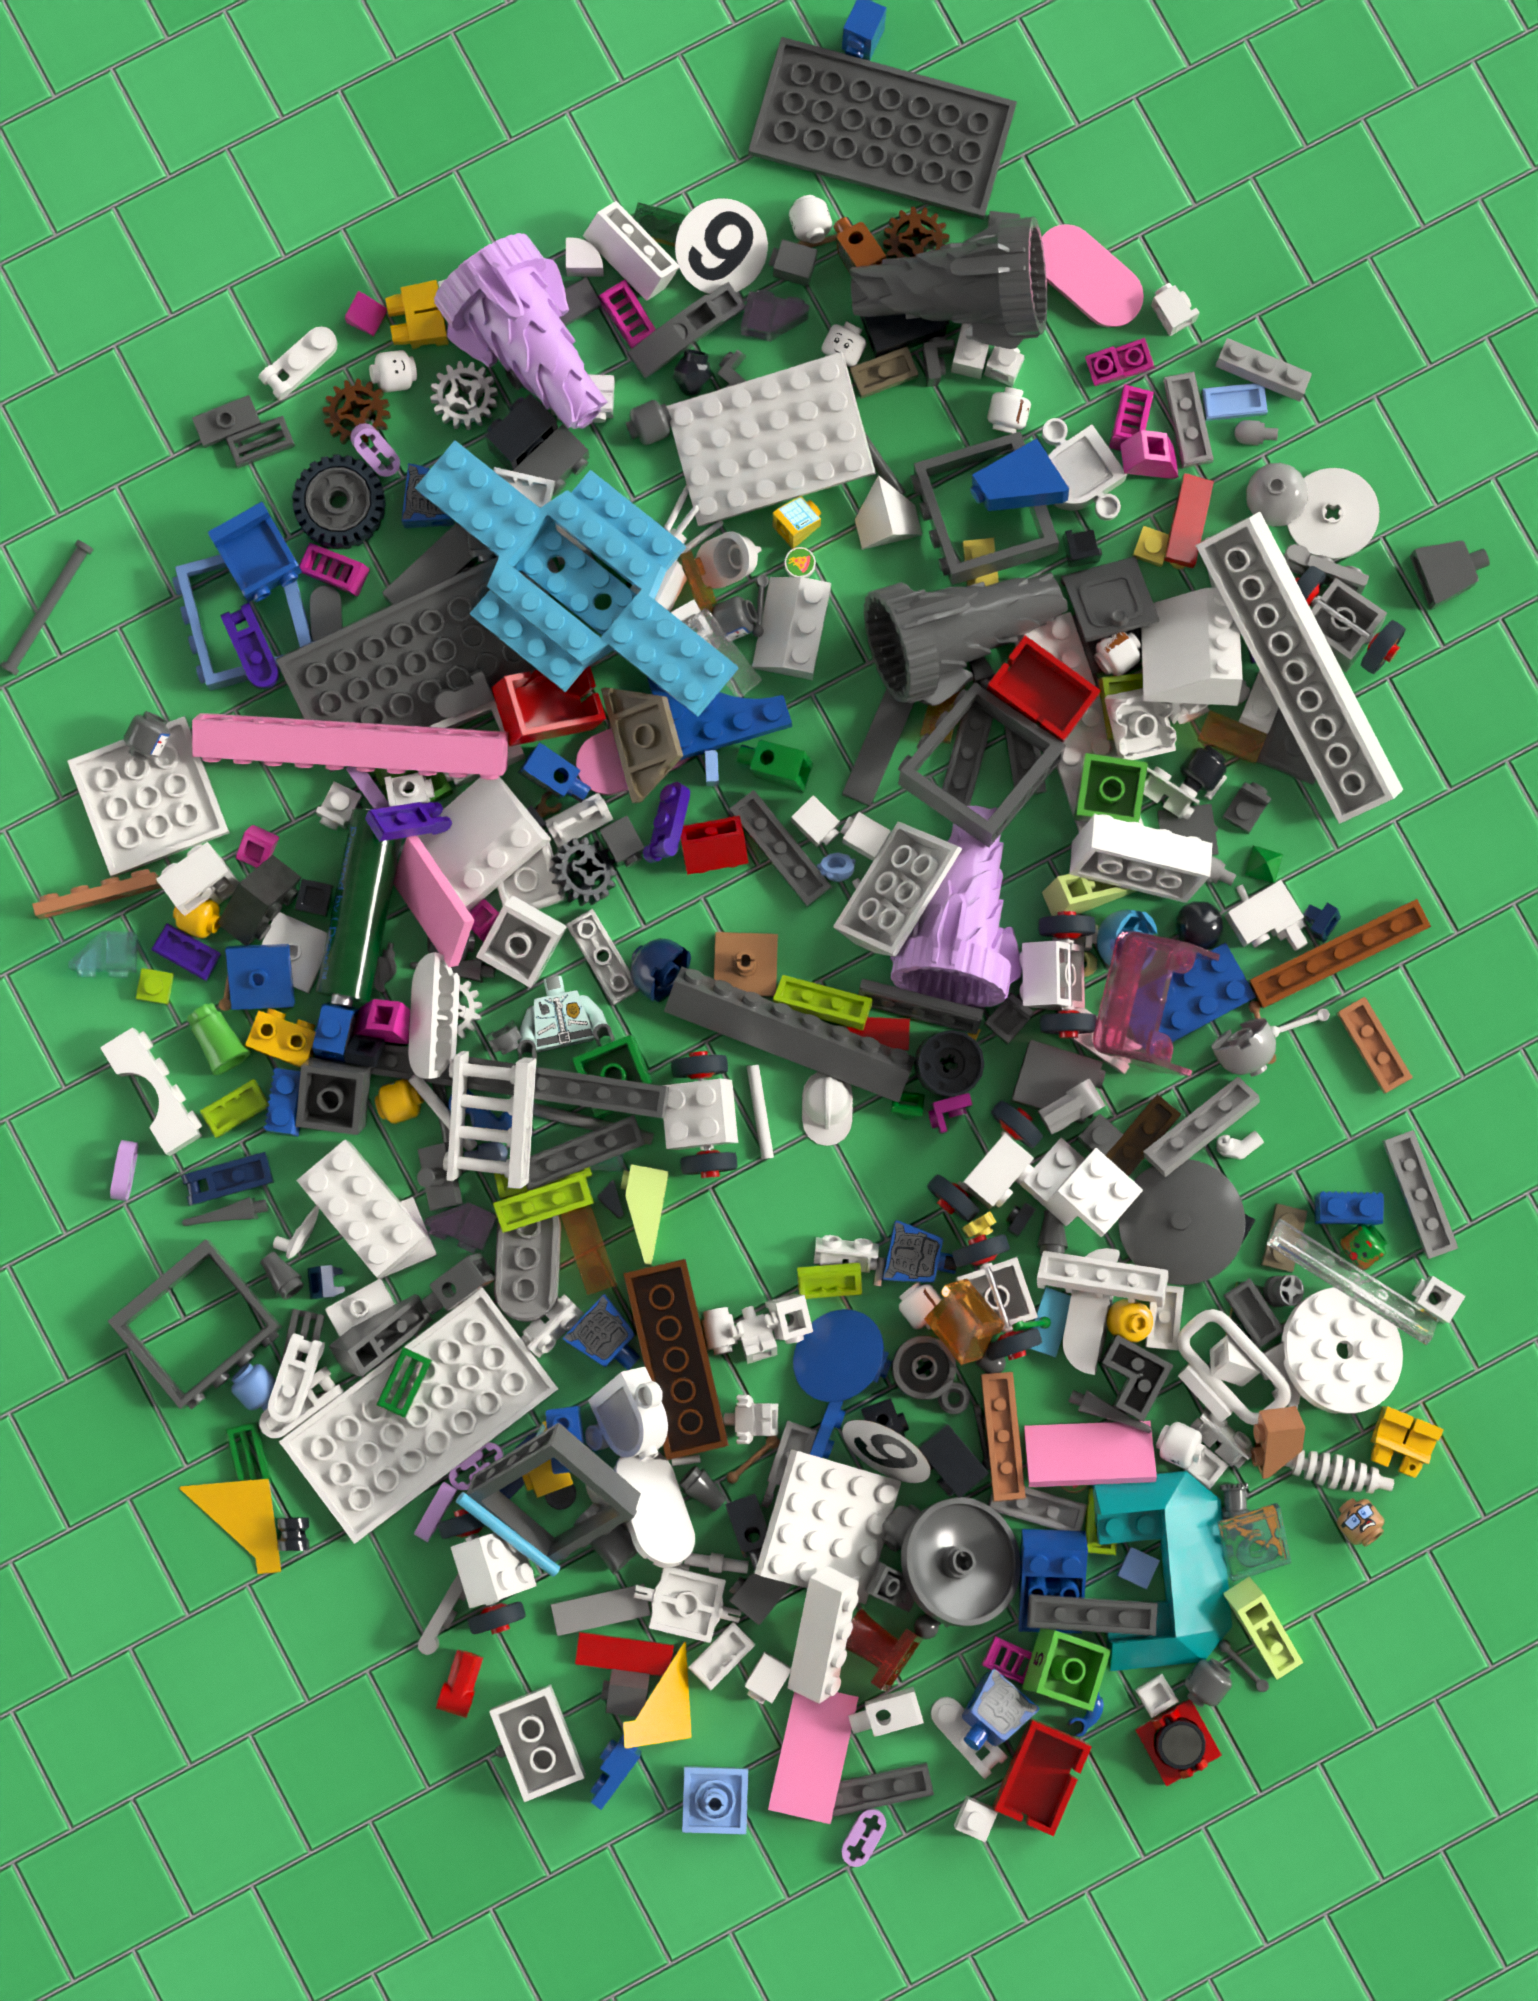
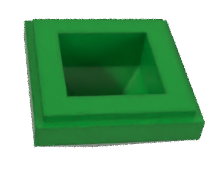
M1253 845L1245 876L1275 884L1283 854Z
M903 1091L899 1103L892 1100L891 1112L904 1120L922 1117L925 1095Z

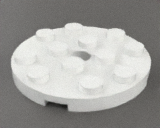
M1344 1287L1324 1289L1302 1300L1293 1309L1286 1321L1282 1334L1286 1359L1283 1361L1285 1370L1296 1390L1315 1407L1333 1414H1356L1377 1406L1394 1389L1401 1373L1403 1361L1400 1335L1389 1313L1369 1295ZM1338 1343L1347 1344V1359H1342L1337 1354L1336 1348Z

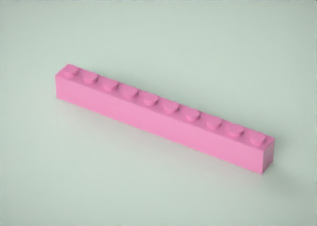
M199 713L192 720L193 757H202V760L205 762H219L221 758L233 759V763L250 764L252 760L264 761V765L280 766L283 762L294 763V766L298 768L313 767V764L325 765V768L329 770L344 769V766L356 767V770L360 772H371L375 768H383L392 774H402L406 770H416L419 775L423 776L436 775L437 772H448L450 777L455 778L467 777L468 774H480L481 779L493 780L498 779L508 769V732Z

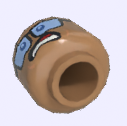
M1352 1498L1339 1508L1342 1514L1337 1520V1526L1352 1544H1362L1366 1547L1384 1533L1382 1527L1385 1520L1369 1500L1362 1499L1356 1502Z

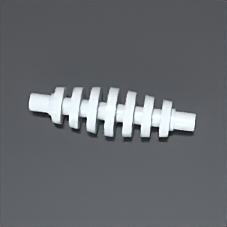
M1302 1450L1301 1453L1284 1465L1290 1467L1292 1474L1298 1477L1301 1470H1304V1479L1309 1481L1312 1480L1314 1473H1316V1483L1322 1486L1328 1476V1488L1336 1489L1339 1479H1341L1340 1490L1344 1491L1349 1490L1351 1482H1353L1354 1492H1361L1363 1486L1366 1485V1493L1371 1494L1374 1493L1375 1489L1392 1491L1394 1486V1479L1381 1476L1379 1469L1371 1467L1369 1473H1367V1465L1359 1462L1357 1469L1354 1470L1355 1460L1347 1458L1344 1467H1342L1343 1455L1339 1454L1334 1455L1332 1464H1330V1453L1323 1452L1320 1460L1317 1461L1318 1453L1316 1451H1310L1308 1457L1304 1458L1305 1450Z

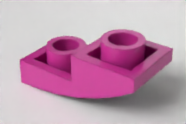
M1145 337L1117 348L1112 346L1085 356L1094 386L1119 381L1156 369Z

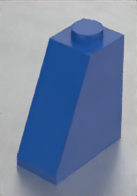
M1038 439L1029 442L972 474V487L970 491L978 504L983 503L988 511L1060 504L1068 501L1069 498L1068 485Z

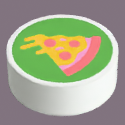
M797 547L788 552L785 557V570L790 577L808 578L813 574L816 561L810 550Z

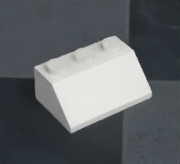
M770 577L761 624L764 633L757 639L752 668L813 680L831 583L804 577Z

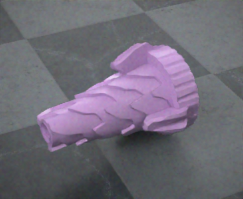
M516 233L485 246L460 264L443 281L436 292L434 303L448 322L447 337L452 343L471 357L483 362L487 367L495 365L498 358L507 371L513 370L523 386L533 395L537 396L547 410L549 408L553 409L568 429L570 427L572 429H583L592 423V420L600 413V408L608 402L584 370V363L573 346L575 339L559 318L568 313L569 307L566 301L562 278L554 260L543 258L526 234Z
M967 806L987 821L998 809L996 807L988 809L980 806ZM953 823L951 837L948 842L959 846L962 850L897 956L890 957L893 962L891 980L894 981L893 983L897 987L977 1008L995 1006L1005 1001L1008 997L1010 984L1020 979L1022 968L1020 966V953L1014 929L1012 927L1004 929L999 927L1004 901L999 899L1003 880L1000 863L1004 842H1000L1001 834L988 848Z

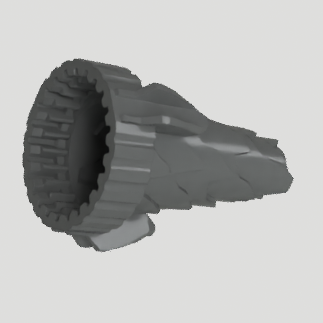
M1035 217L1003 219L1001 223L983 230L964 242L946 244L938 250L919 253L915 257L883 259L881 265L851 267L850 269L852 277V309L854 315L875 317L905 314L906 319L952 320L954 323L971 324L965 331L966 339H974L980 343L1006 349H1016L1023 339L1038 338L1046 328V264L1040 227Z
M1052 572L1028 579L1012 578L985 586L984 582H980L967 587H949L933 592H925L924 589L913 591L907 584L899 582L867 593L868 596L865 597L864 620L873 661L890 695L896 701L902 703L907 702L910 704L920 701L925 705L936 706L960 691L968 682L973 680L972 672L963 669L967 667L966 662L990 655L991 649L1017 642V636L1030 633L1032 630L1046 625L1047 622L1055 620L1056 616L1067 611V600L1063 598L1059 584L1053 578Z

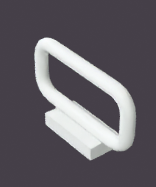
M1215 1309L1204 1310L1181 1329L1178 1334L1177 1345L1179 1352L1188 1364L1181 1370L1178 1377L1221 1423L1234 1412L1245 1423L1255 1425L1258 1424L1259 1413L1251 1412L1221 1379L1212 1377L1211 1368L1190 1346V1338L1208 1322L1219 1324L1277 1387L1278 1397L1264 1410L1284 1408L1290 1402L1291 1388L1287 1379L1225 1313Z

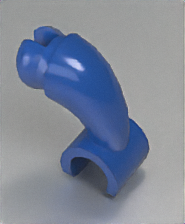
M1099 1692L1093 1712L1087 1710L1084 1718L1073 1717L1068 1720L1067 1725H1071L1075 1721H1080L1082 1724L1081 1731L1073 1736H1083L1087 1729L1096 1724L1101 1717L1104 1702Z

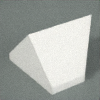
M878 475L855 518L862 550L922 536L915 505Z

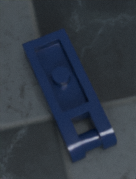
M266 1152L181 1175L182 1183L187 1186L189 1196L186 1197L188 1206L202 1204L274 1183ZM207 1179L209 1190L201 1192L199 1181Z

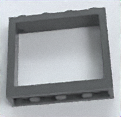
M1021 432L914 463V475L910 476L915 494H921L923 503H919L924 521L930 520L933 529L929 531L930 540L933 548H939L942 556V558L938 559L940 570L944 576H949L951 585L1058 553L1059 541L1047 506L1041 505L1029 507L1040 539L958 563L929 480L930 476L1009 452L1012 453L1025 445Z
M974 682L968 691L963 689L954 701L955 706L949 713L944 711L935 724L937 728L931 735L926 733L921 738L915 754L912 757L907 755L898 768L900 771L898 785L990 848L1063 759L1066 745ZM973 704L1043 752L1041 757L988 821L917 772Z
M207 1239L108 1320L109 1324L180 1409H185L189 1406L191 1410L206 1398L203 1393L212 1385L217 1389L230 1378L228 1372L236 1365L242 1368L255 1357L252 1352L261 1344L266 1348L279 1337L277 1331L282 1328L215 1245ZM210 1257L267 1326L184 1394L128 1325Z
M557 1423L474 1474L467 1491L469 1497L553 1562L566 1559L570 1553L578 1548H585L597 1537L605 1536L621 1523L631 1521L637 1514L636 1508L641 1495L638 1490L560 1423ZM553 1457L609 1504L608 1507L555 1538L499 1491Z

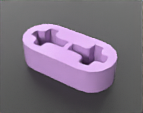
M366 423L359 424L352 430L350 437L353 446L377 474L387 477L398 471L400 459L397 453L372 425ZM361 435L370 436L374 446L369 448L366 443L362 442ZM379 452L386 458H389L390 464L388 466L381 464V461L376 456Z
M351 766L346 768L374 809L390 807L389 802L368 772L357 771L356 767Z
M121 1140L111 1183V1199L128 1201L138 1156V1142Z
M488 1442L452 1469L449 1473V1480L452 1486L459 1490H468L470 1483L466 1484L464 1481L458 1483L456 1481V1478L459 1476L458 1468L461 1467L462 1470H467L474 1466L476 1471L470 1474L469 1479L471 1481L474 1474L491 1464L487 1462L479 1467L476 1463L484 1456L482 1450L485 1448L488 1451L495 1449L497 1454L494 1459L497 1461L504 1456L501 1447L495 1443Z
M445 1482L442 1483L415 1530V1536L429 1542L458 1489Z
M871 1808L863 1810L859 1814L841 1848L842 1857L848 1865L860 1867L869 1860L886 1828V1819L881 1811ZM873 1815L878 1816L877 1823L880 1825L879 1829L872 1828L868 1836H865L863 1834L866 1829V1823L863 1821L864 1818L871 1819ZM860 1838L865 1840L861 1846L864 1856L862 1858L856 1856L854 1860L850 1859V1851L847 1849L849 1845L855 1847Z

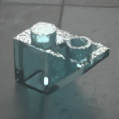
M101 931L69 961L68 968L76 971L78 977H96V972H109L108 977L127 978L128 973H136L138 935L134 932Z

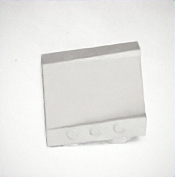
M1143 688L1105 697L1118 758L1136 760L1176 751V730L1171 727L1169 716L1173 711L1171 702L1143 701Z

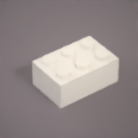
M551 1684L491 1708L489 1711L524 1802L585 1778V1770Z

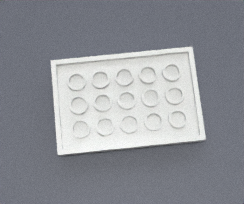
M842 352L666 406L672 419L670 425L692 506L697 505L699 507L695 514L698 526L708 525L876 474Z

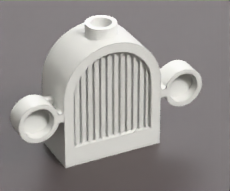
M1058 418L1048 420L1043 426L1042 437L1046 443L1056 447L1049 454V458L1069 487L1068 501L1053 505L1063 510L1075 511L1083 509L1094 502L1095 513L1101 520L1110 521L1116 518L1121 507L1120 501L1115 495L1107 493L1122 484L1126 479L1127 474L1124 473V469L1093 425H1090L1071 439L1066 440L1068 429L1065 422Z
M646 1367L623 1371L588 1400L598 1424L587 1428L585 1433L586 1442L589 1448L594 1451L610 1446L621 1457L628 1458L639 1455L641 1462L648 1461L659 1454L657 1450L664 1444L668 1431L667 1416L661 1402L662 1390L656 1382L651 1380Z

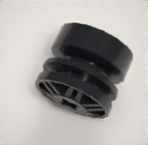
M948 1030L934 1033L922 1041L915 1053L914 1069L917 1079L925 1089L935 1095L951 1097L965 1094L974 1088L982 1077L985 1063L983 1052L975 1039L964 1032ZM950 1055L952 1057L951 1062L955 1064V1067L944 1072V1066L940 1063V1059H946Z

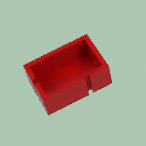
M1026 635L1010 654L1007 663L1004 662L989 682L986 689L1033 723H1040V727L1062 743L1065 742L1101 692L1100 689Z
M591 667L585 668L566 692L538 670H535L532 674L529 671L504 676L492 687V692L504 731L508 732L509 747L591 731L606 720L599 693L591 694L582 703L580 701V698L585 697L596 687Z
M1030 1718L994 1800L993 1809L1020 1822L1024 1817L1022 1813L1026 1814L1024 1821L1027 1825L1054 1837L1078 1781L1074 1775L1070 1774V1771L1073 1769L1081 1774L1092 1746L1083 1740Z

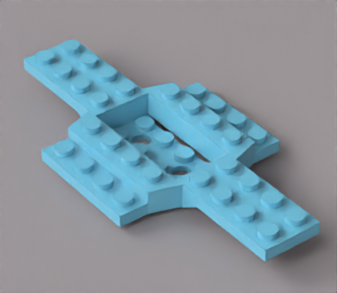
M454 440L415 487L421 495L499 557L487 585L489 591L470 612V615L564 692L568 690L585 668L611 651H615L694 715L699 717L739 669L736 664L655 600L666 571L686 549L685 544L590 470L572 492L567 490L539 508ZM556 524L636 587L639 593H634L559 533ZM556 556L562 557L565 560L563 570L558 573L549 571V561ZM520 572L525 573L528 577H530L533 581H535L538 585H540L543 589H545L548 593L555 597L559 602H561L564 606H566L569 610H571L574 614H576L579 618H581L584 622H586L589 626L596 630L600 635H602V637L600 638L597 634L590 630L586 625H584L581 621H579L576 617H574L571 613H569L566 609H564L561 605L554 601L550 596H548L545 592H543L540 588H538ZM600 594L611 596L612 603L606 610L595 608V599Z

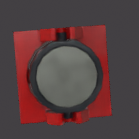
M1189 1698L1135 1728L1138 1737L1166 1787L1181 1778H1189L1195 1772L1204 1770L1208 1763L1222 1756L1194 1703Z

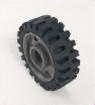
M336 454L331 458H328V456L322 457L321 461L317 463L316 461L309 464L310 468L304 469L301 472V478L297 479L295 491H293V510L300 527L310 539L318 542L321 546H329L332 549L339 550L342 547L350 549L353 545L359 546L363 544L365 539L369 540L374 536L373 532L375 530L378 531L381 526V520L384 519L386 500L382 484L369 466L359 459L355 460L352 456L346 455V457H341L340 454ZM343 496L347 498V502L343 507L334 508L331 506L335 497Z

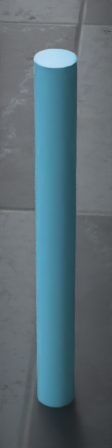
M462 1492L456 1499L458 1505L550 1576L554 1577L559 1572V1565L466 1493Z

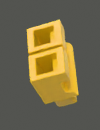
M437 280L400 287L401 294L385 298L389 317L404 314L406 317V323L390 326L394 345L411 344L412 349L429 344H436L437 346L449 345L444 316L434 303V297L439 289Z
M1382 1406L1370 1441L1374 1443L1371 1461L1388 1467L1393 1453L1396 1452L1404 1456L1398 1472L1416 1478L1423 1464H1429L1432 1451L1444 1429L1391 1407Z

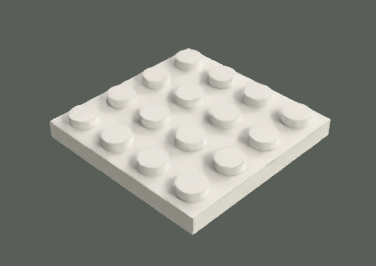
M185 716L167 723L166 726L170 730V736L158 757L147 756L146 760H141L132 756L128 752L130 747L126 745L123 739L68 760L69 767L112 878L229 833L201 757H193L192 732Z
M791 1449L755 1574L808 1588L810 1577L823 1568L829 1567L859 1581L857 1589L858 1602L866 1604L869 1593L865 1591V1588L878 1564L884 1543L882 1539L885 1535L882 1525L893 1512L901 1481Z

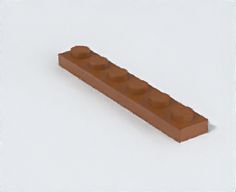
M1415 899L1254 977L1248 982L1263 1009L1430 928L1431 925L1418 899Z

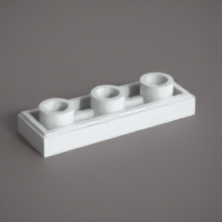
M593 909L566 924L613 1005L639 991L632 982L630 970ZM600 952H607L609 958L607 961L601 962L597 959Z

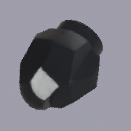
M685 349L683 357L674 369L673 379L686 396L698 395L703 385L712 377L710 363L707 362L709 354L705 352Z

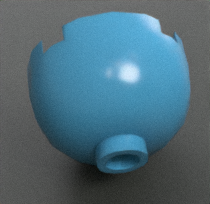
M1129 909L1119 910L1108 915L1100 925L1096 940L1097 950L1103 961L1111 968L1120 971L1133 972L1144 970L1151 963L1157 950V944H1153V934H1158L1153 918L1146 912Z

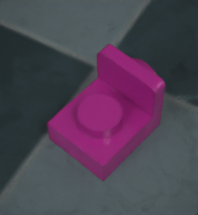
M970 1093L933 1102L931 1104L933 1110L928 1111L932 1129L938 1128L939 1134L947 1132L943 1118L944 1113H948L949 1118L967 1114L966 1107L973 1105Z

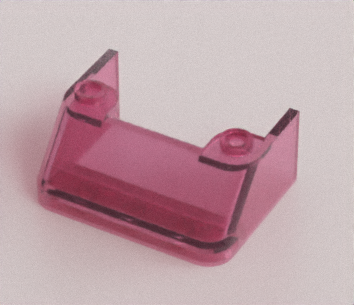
M1137 931L1122 932L1115 943L1093 1034L1095 1049L1102 1054L1154 1072L1191 1076L1192 1070L1170 1063L1173 1054V1043L1169 1036L1159 1032V1027L1172 973H1187L1193 967L1195 959L1219 961L1220 955L1179 940Z

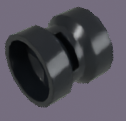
M308 1517L277 1519V1528L282 1531L281 1538L278 1540V1551L310 1550L309 1539L305 1534V1531L309 1528Z

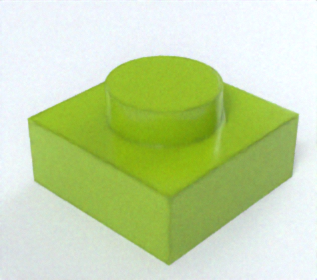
M141 968L136 999L169 1005L174 974Z

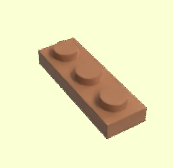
M1366 997L1337 1012L1339 1019L1383 1094L1413 1078Z

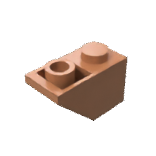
M1296 1406L1259 1411L1258 1424H1255L1253 1427L1255 1447L1251 1448V1461L1254 1467H1258L1262 1478L1266 1479L1302 1452L1305 1425Z

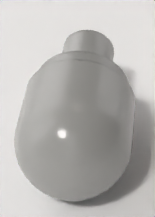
M1244 420L1236 426L1235 437L1241 444L1258 446V444H1263V440L1277 441L1278 428H1266L1265 423L1260 421Z
M1211 857L1210 877L1207 879L1208 882L1216 884L1220 880L1231 886L1236 874L1224 869L1226 864L1222 863V860Z

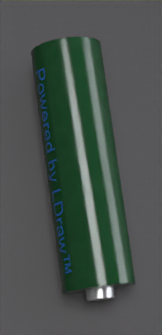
M352 809L316 988L317 993L332 997V1004L352 1007L353 1001L368 1003L371 1000L403 839L379 842L365 820L370 809Z

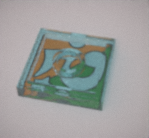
M1277 1503L1218 1521L1228 1576L1232 1582L1291 1563L1281 1507Z

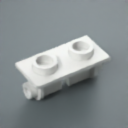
M1156 766L1154 770L1147 767V773L1150 775L1145 779L1143 794L1157 804L1164 794L1167 795L1169 798L1163 807L1179 819L1183 817L1188 820L1194 812V809L1190 807L1192 802L1197 805L1200 803L1195 798L1198 793L1183 783L1180 787H1177L1169 781L1172 776Z
M597 793L545 822L559 848L573 838L579 839L614 819L604 799H602L600 793Z
M826 1235L823 1238L816 1237L814 1264H820V1266L842 1264L843 1259H849L848 1263H860L861 1272L870 1273V1270L877 1269L879 1244L862 1238L847 1241L834 1235Z
M565 1294L561 1298L557 1296L553 1308L546 1314L550 1320L546 1324L541 1319L533 1321L522 1331L524 1335L521 1337V1340L528 1349L540 1358L544 1353H548L554 1348L556 1341L566 1331L571 1330L584 1313Z
M1205 1407L1200 1419L1197 1418L1190 1427L1201 1432L1202 1442L1209 1448L1217 1440L1222 1443L1215 1450V1453L1228 1463L1229 1466L1232 1467L1234 1465L1239 1469L1246 1459L1249 1460L1251 1458V1448L1253 1446L1250 1439L1240 1431L1235 1432L1227 1425L1226 1419L1221 1423Z

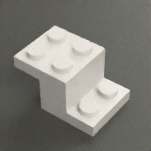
M1062 1138L1057 1141L1022 1183H1020L1025 1190L1065 1226L1069 1225L1078 1216L1100 1237L1106 1234L1143 1191L1097 1148L1086 1158H1083Z

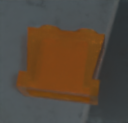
M968 1279L946 1284L940 1292L943 1299L927 1314L924 1320L961 1365L983 1359L992 1336L1000 1333L1005 1324Z

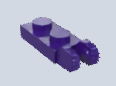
M422 802L371 809L365 817L379 842L430 833L436 835L445 833L452 826V821L449 817H439L444 809L438 802L423 804Z

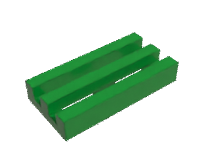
M403 1347L376 1405L406 1418L433 1360ZM406 1357H411L412 1360L392 1403H386ZM418 1361L422 1362L423 1365L403 1408H397Z
M258 1422L225 1429L237 1481H245L234 1433L238 1432L240 1433L250 1479L258 1480L246 1431L251 1429L262 1478L269 1479V1483H272Z

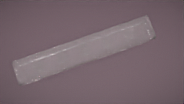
M1280 1218L1277 1220L1272 1228L1267 1245L1423 1344L1427 1345L1432 1340L1439 1320L1437 1317Z

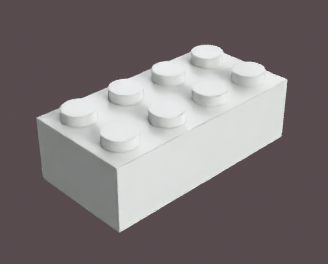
M1094 814L1072 841L1069 874L1187 903L1210 877L1212 843L1201 841L1198 837H1185L1173 834L1166 829L1157 830L1145 827L1138 822H1125L1113 819L1109 815Z
M347 1140L342 1141L296 1180L377 1278L383 1279L390 1271L430 1239L353 1144Z

